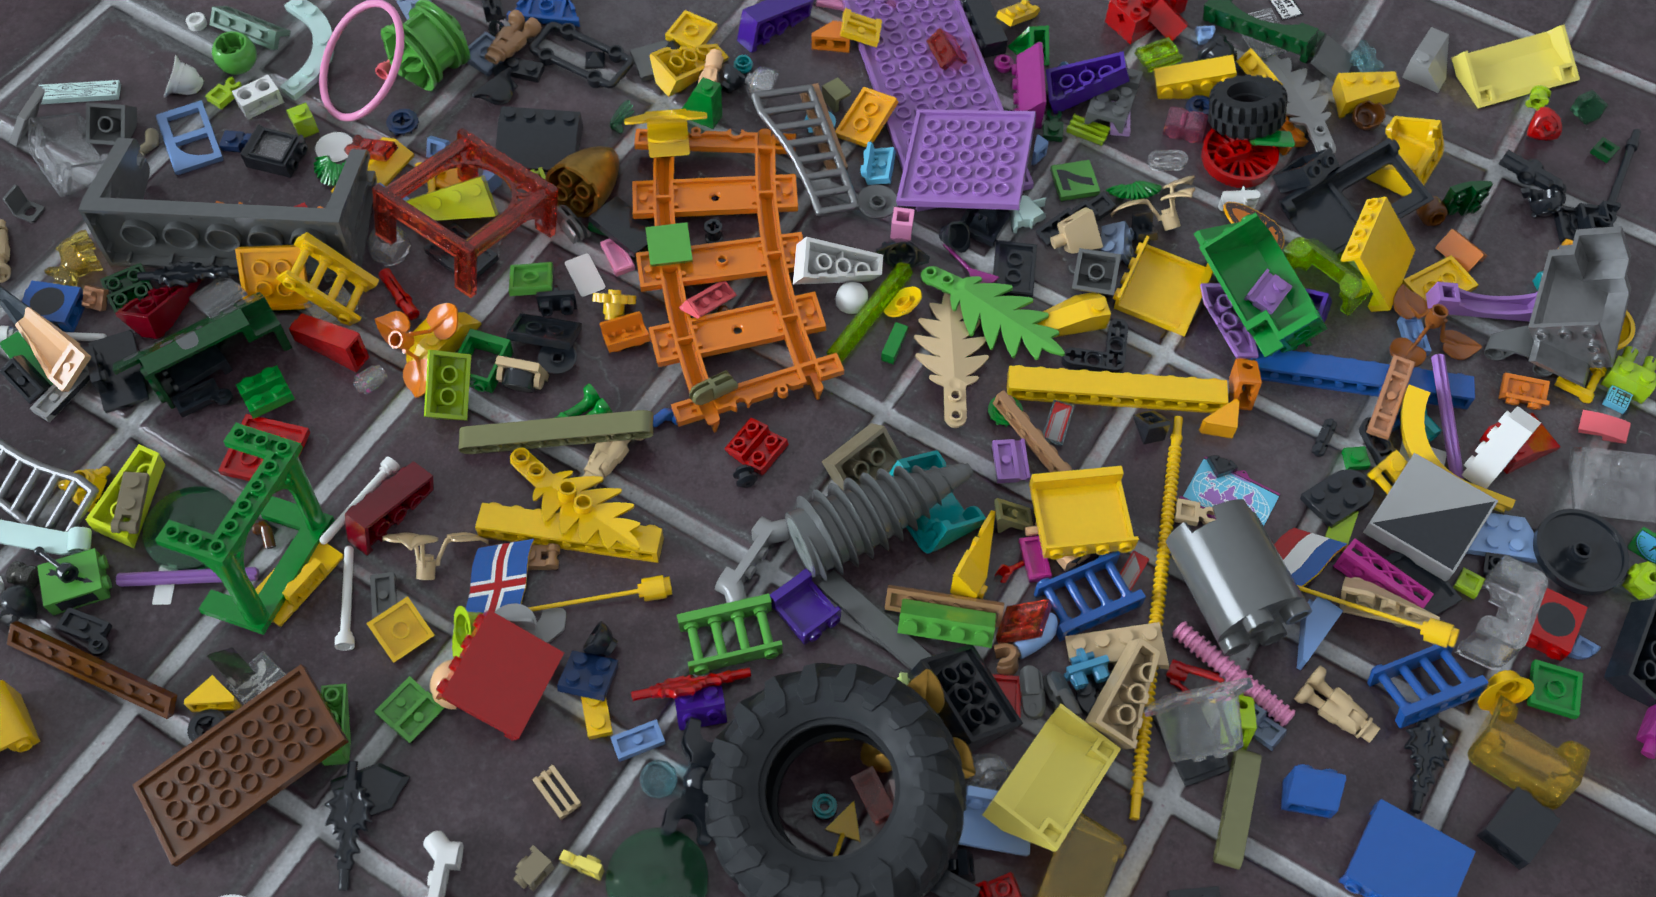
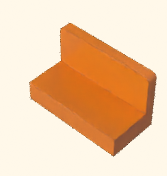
M1451 229L1435 247L1446 258L1452 255L1468 273L1479 261L1483 262L1488 256L1455 229Z

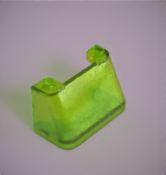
M1297 237L1284 248V255L1293 269L1302 268L1304 271H1307L1313 264L1340 284L1341 292L1339 297L1343 300L1340 311L1348 317L1370 294L1371 289L1360 270L1348 261L1341 262V256L1318 239Z

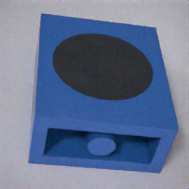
M32 280L29 287L25 290L22 299L23 303L63 332L75 331L85 309L82 306L83 290L81 287Z

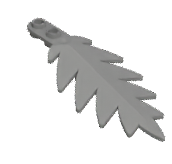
M1266 48L1265 58L1267 62L1264 63L1281 81L1288 94L1286 115L1293 117L1289 119V122L1306 126L1309 138L1312 140L1316 152L1331 148L1333 153H1335L1336 146L1325 123L1329 119L1331 112L1322 113L1329 101V95L1326 94L1312 99L1318 91L1320 81L1317 80L1302 85L1307 76V69L1303 68L1291 72L1292 63L1290 58L1280 59L1273 51Z

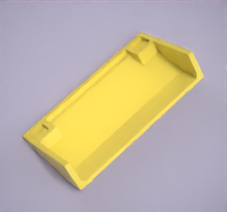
M1560 25L1547 32L1468 53V51H1465L1451 58L1457 78L1477 108L1528 95L1531 89L1537 85L1553 88L1580 80L1565 25Z
M1060 704L1044 724L982 815L1002 831L1056 852L1121 748L1064 705Z

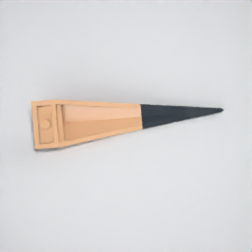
M0 286L1 307L32 348V352L43 368L47 378L62 392H69L91 359V356L80 346L79 342Z

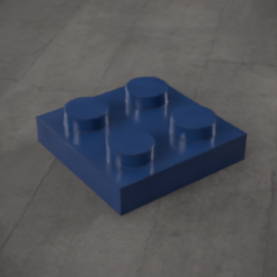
M572 650L557 684V691L605 701L618 668V660Z

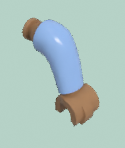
M1039 603L1033 606L1031 610L1048 607V605ZM1049 611L1041 637L1018 640L1013 645L1008 643L993 645L996 659L1001 658L997 664V673L1014 675L1019 668L1018 658L1022 660L1049 643L1056 635L1058 626L1056 615Z

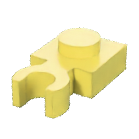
M563 850L559 857L561 864L575 868L578 872L600 881L605 872L602 864H600L601 861L591 855H587L585 858Z

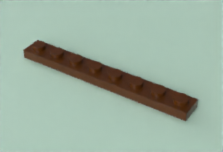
M20 621L10 623L7 645L165 719L174 715L177 694Z

